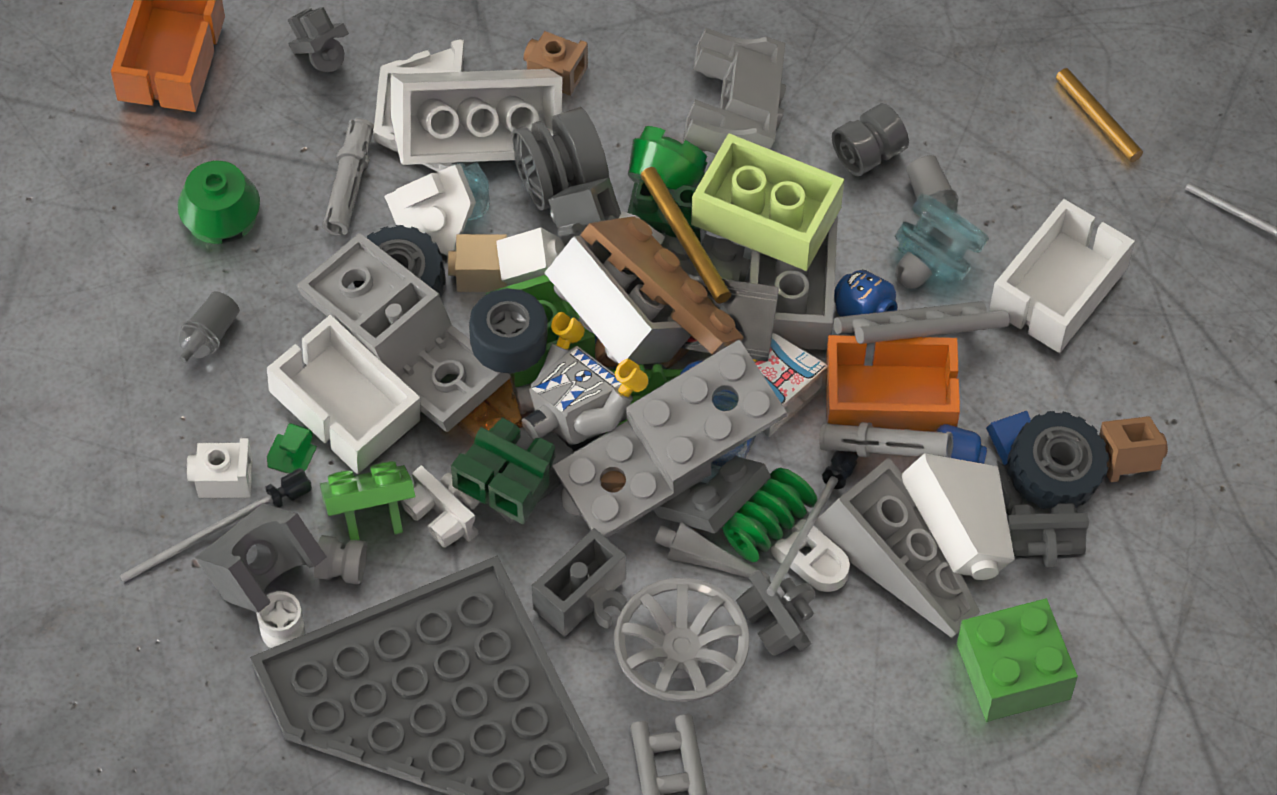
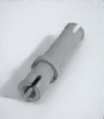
M355 118V121L353 119L349 121L343 148L339 149L337 153L338 170L330 194L327 212L322 223V228L333 235H342V233L345 235L348 233L363 171L369 165L368 148L372 139L374 125L365 119Z
M861 422L859 426L824 423L820 429L819 445L821 450L857 452L860 457H869L871 453L921 457L926 453L951 458L953 434L952 432L873 427L872 423Z

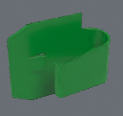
M289 423L284 435L277 434L267 455V467L287 474L298 468L304 471L307 470L317 448L316 445L311 444L313 432L308 428Z

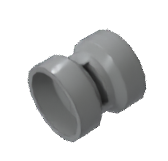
M321 535L318 545L327 558L314 567L315 578L330 580L334 576L339 577L341 575L345 583L360 585L367 559V542L351 540L344 545L336 537Z

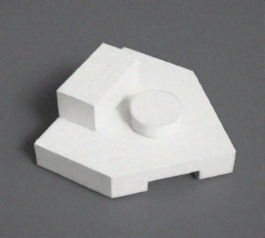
M455 164L437 173H431L385 195L396 225H404V227L408 228L412 226L418 228L422 233L426 232L431 236L433 243H437L440 252L447 256L448 251H456V234H463L467 220L471 217L476 204L461 164Z

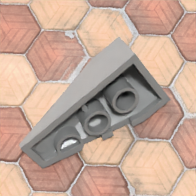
M888 457L817 518L814 525L844 551L850 563L952 638L960 631L961 621L975 617L980 613V610L962 575L953 573L902 481V472Z

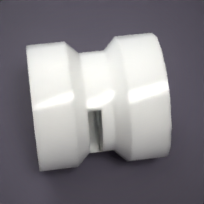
M282 591L269 593L267 596L270 599V604L259 613L256 612L262 639L268 647L273 648L304 635L305 625L300 603L294 595Z

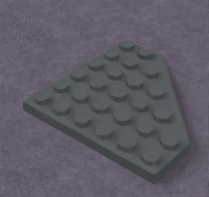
M498 555L250 657L252 666L286 740L448 795H587L609 785V776Z

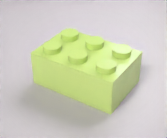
M728 133L692 196L691 225L807 271L842 208L844 179Z

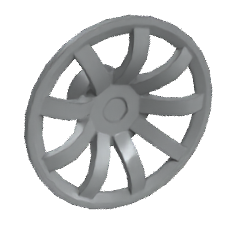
M671 578L660 580L644 587L625 604L616 622L614 645L621 668L638 688L649 695L663 700L676 702L698 701L713 696L725 689L738 676L748 655L749 631L747 621L740 607L723 590L708 582L693 578ZM677 590L675 622H670L668 616L653 596L662 592ZM688 590L711 597L693 623L687 622ZM641 604L649 610L660 629L659 632L642 624L629 623L633 613ZM723 606L731 615L735 625L721 626L704 633L703 631L708 621ZM625 635L642 638L655 648L643 650L629 658L625 647ZM738 638V650L734 660L721 652L708 648L723 639ZM648 662H659L662 670L656 685L643 678L636 668ZM709 662L717 664L727 671L717 681L706 686L700 668L703 663ZM672 677L678 679L690 677L695 690L675 691L668 690L667 688Z

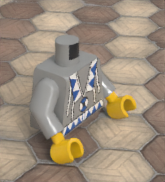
M559 312L551 323L552 331L559 336L557 344L552 343L544 366L537 379L530 386L529 390L535 411L523 418L522 424L527 434L533 440L535 438H542L551 431H555L568 443L578 444L596 434L611 432L620 422L626 420V407L631 405L633 400L631 393L633 391H643L648 385V376L631 359H625L620 362L614 374L578 346L569 349L570 343H576L584 336V326L576 318L573 317L571 319L564 312Z

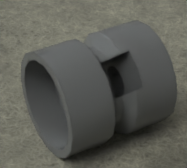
M880 103L860 116V121H849L832 132V143L838 158L850 173L859 177L879 165L881 159L889 160L906 150L909 146L908 133L904 123L893 108L884 103Z

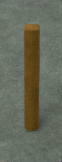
M1068 68L1062 69L1057 74L1056 80L1130 162L1138 160L1142 156L1143 150Z

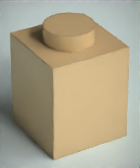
M456 234V251H448V276H456L457 292H491L507 287V283L501 280L496 242L507 238V234Z

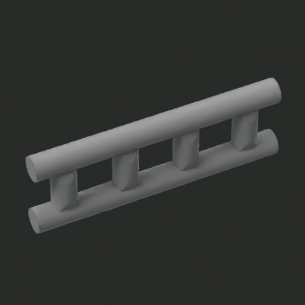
M977 301L836 317L833 321V328L836 334L855 332L856 341L859 344L1003 328L1009 325L1010 316L1006 310L987 312L985 303Z
M683 714L675 718L677 731L650 735L646 721H638L630 725L642 795H663L688 791L689 795H708L692 715ZM680 749L685 773L657 776L653 753Z

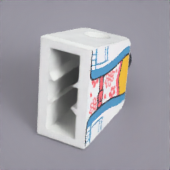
M772 333L769 360H754L787 411V417L763 431L769 437L825 388L827 365L775 333Z

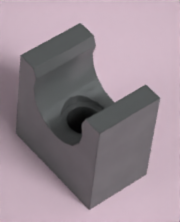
M263 503L195 557L224 601L257 613L270 604V599L265 594L264 589L276 577L296 566L307 565L309 568L316 567L327 558L298 513ZM253 545H256V559L248 565V550Z

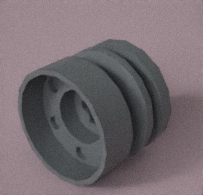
M582 107L554 115L552 118L553 136L542 121L532 123L531 131L526 126L512 131L515 162L519 176L539 210L551 208L548 199L568 188V182H570L571 186L609 178V169L600 138L589 115Z

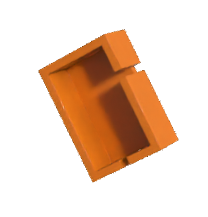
M134 0L111 69L117 100L153 106L156 99L159 100L160 107L196 112L215 52L213 45H217L225 19L222 0Z
M828 335L825 361L827 365L826 423L859 426L861 422L872 423L873 427L929 432H936L944 424L958 426L960 397L959 378H957L959 371L957 338L917 337L875 342L872 366H866L864 363L867 343L859 344L855 336Z

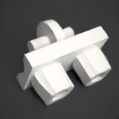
M422 465L412 473L415 498L401 500L402 507L417 521L432 508L439 513L440 516L428 525V529L433 538L443 548H446L461 536L470 542L479 534L478 530L473 526L475 515L470 511L478 505L479 501L454 488L450 473H446L440 482Z

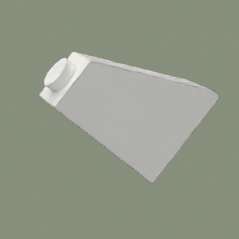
M924 453L901 474L906 489L953 573L969 575L976 580H988L996 577L1003 568L1015 560L998 466Z

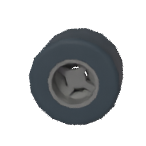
M509 288L491 291L480 298L471 310L469 321L470 344L474 356L483 366L495 372L509 374L525 371L538 363L546 351L548 339L547 317L542 304L533 295L523 290Z

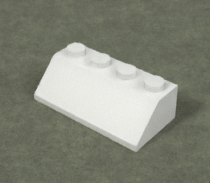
M550 69L391 74V117L402 165L515 160L512 131L522 126H526L531 131L532 123L542 121L553 136L552 118L554 115L562 113V77Z

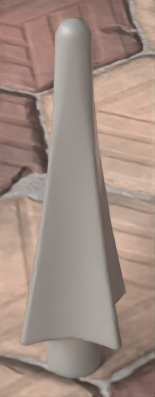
M681 522L677 532L661 526L655 538L656 543L670 548L668 560L700 565L749 578V576L759 570L710 542L683 522ZM761 571L767 580L769 579L770 581V576L767 573Z

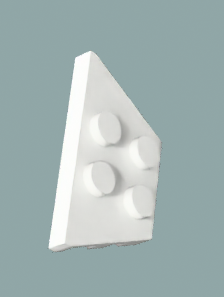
M464 40L452 41L450 49L432 55L426 50L414 54L407 60H397L380 67L373 129L375 142L398 152L391 117V74L462 72ZM453 163L423 165L439 172L453 166Z

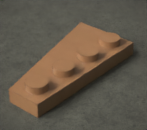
M631 216L589 223L580 236L591 246L598 241L611 252L612 255L608 258V261L620 272L626 268L643 281V287L640 290L652 301L655 300L663 305H670L674 309L671 312V318L712 355L739 339L742 341L744 338L735 328L734 320L726 312L714 305L707 297V291L704 286L687 275L679 266L680 261L676 255L660 245L652 236V229L643 220Z

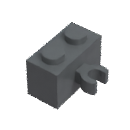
M610 178L568 187L548 199L551 207V218L558 228L559 237L561 236L564 246L574 236H580L589 223L618 219L621 214Z
M593 528L532 584L533 610L564 637L593 610L597 623L604 628H610L612 626V617L604 609L608 606H615L622 611L628 602L623 594L614 591L626 580V554Z

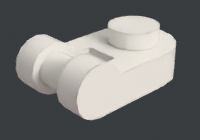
M801 519L791 529L792 534L787 539L781 538L770 548L772 555L780 564L783 563L806 521L805 519ZM813 525L790 568L815 589L824 592L836 591L843 587L848 580L850 567L848 556ZM804 546L812 549L806 556L800 552Z

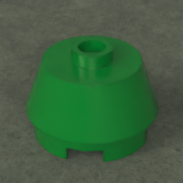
M645 126L640 137L632 141L628 169L629 178L638 184L639 180L642 179L641 173L646 168L655 167L668 189L677 190V188L683 185L697 187L705 175L704 171L708 163L706 162L708 156L687 140L682 144L675 139L663 136L666 130Z
M218 160L208 161L194 168L188 175L178 199V214L183 224L191 231L193 236L211 244H222V239L233 237L241 232L243 236L246 235L254 226L260 208L259 192L253 182L235 165Z

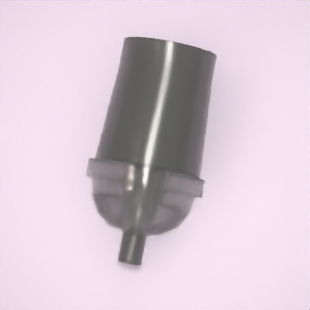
M212 292L191 319L184 322L180 328L179 343L184 351L180 356L182 362L186 363L190 357L201 359L217 351L220 345L219 342L240 312L238 305L232 298L221 292Z

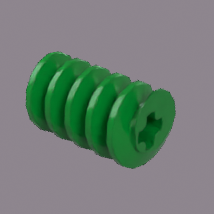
M781 467L774 469L770 473L771 478L722 526L724 535L730 545L745 560L757 562L760 558L757 549L762 552H768L772 547L769 538L774 541L780 540L783 537L781 527L791 530L795 525L793 516L803 519L807 514L804 505L813 508L818 500L811 486L798 474L789 469Z

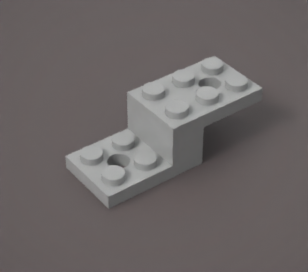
M361 233L357 234L297 284L301 296L327 317L331 315L411 388L420 397V411L446 432L451 430L511 378L509 373L495 372L483 366L473 354L470 339L452 325L440 295ZM356 280L365 281L363 285L356 289H347ZM448 374H459L458 378L453 382L447 384L440 383L442 378Z
M739 339L627 406L626 422L552 467L591 530L595 528L608 538L710 476L712 461L787 417V411ZM729 390L736 394L738 404L730 411H721L712 402L714 395L719 391ZM609 471H618L626 478L625 486L618 492H608L600 484L603 475Z

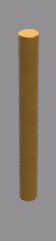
M655 167L646 168L641 173L642 180L716 303L726 302L731 297L729 289Z

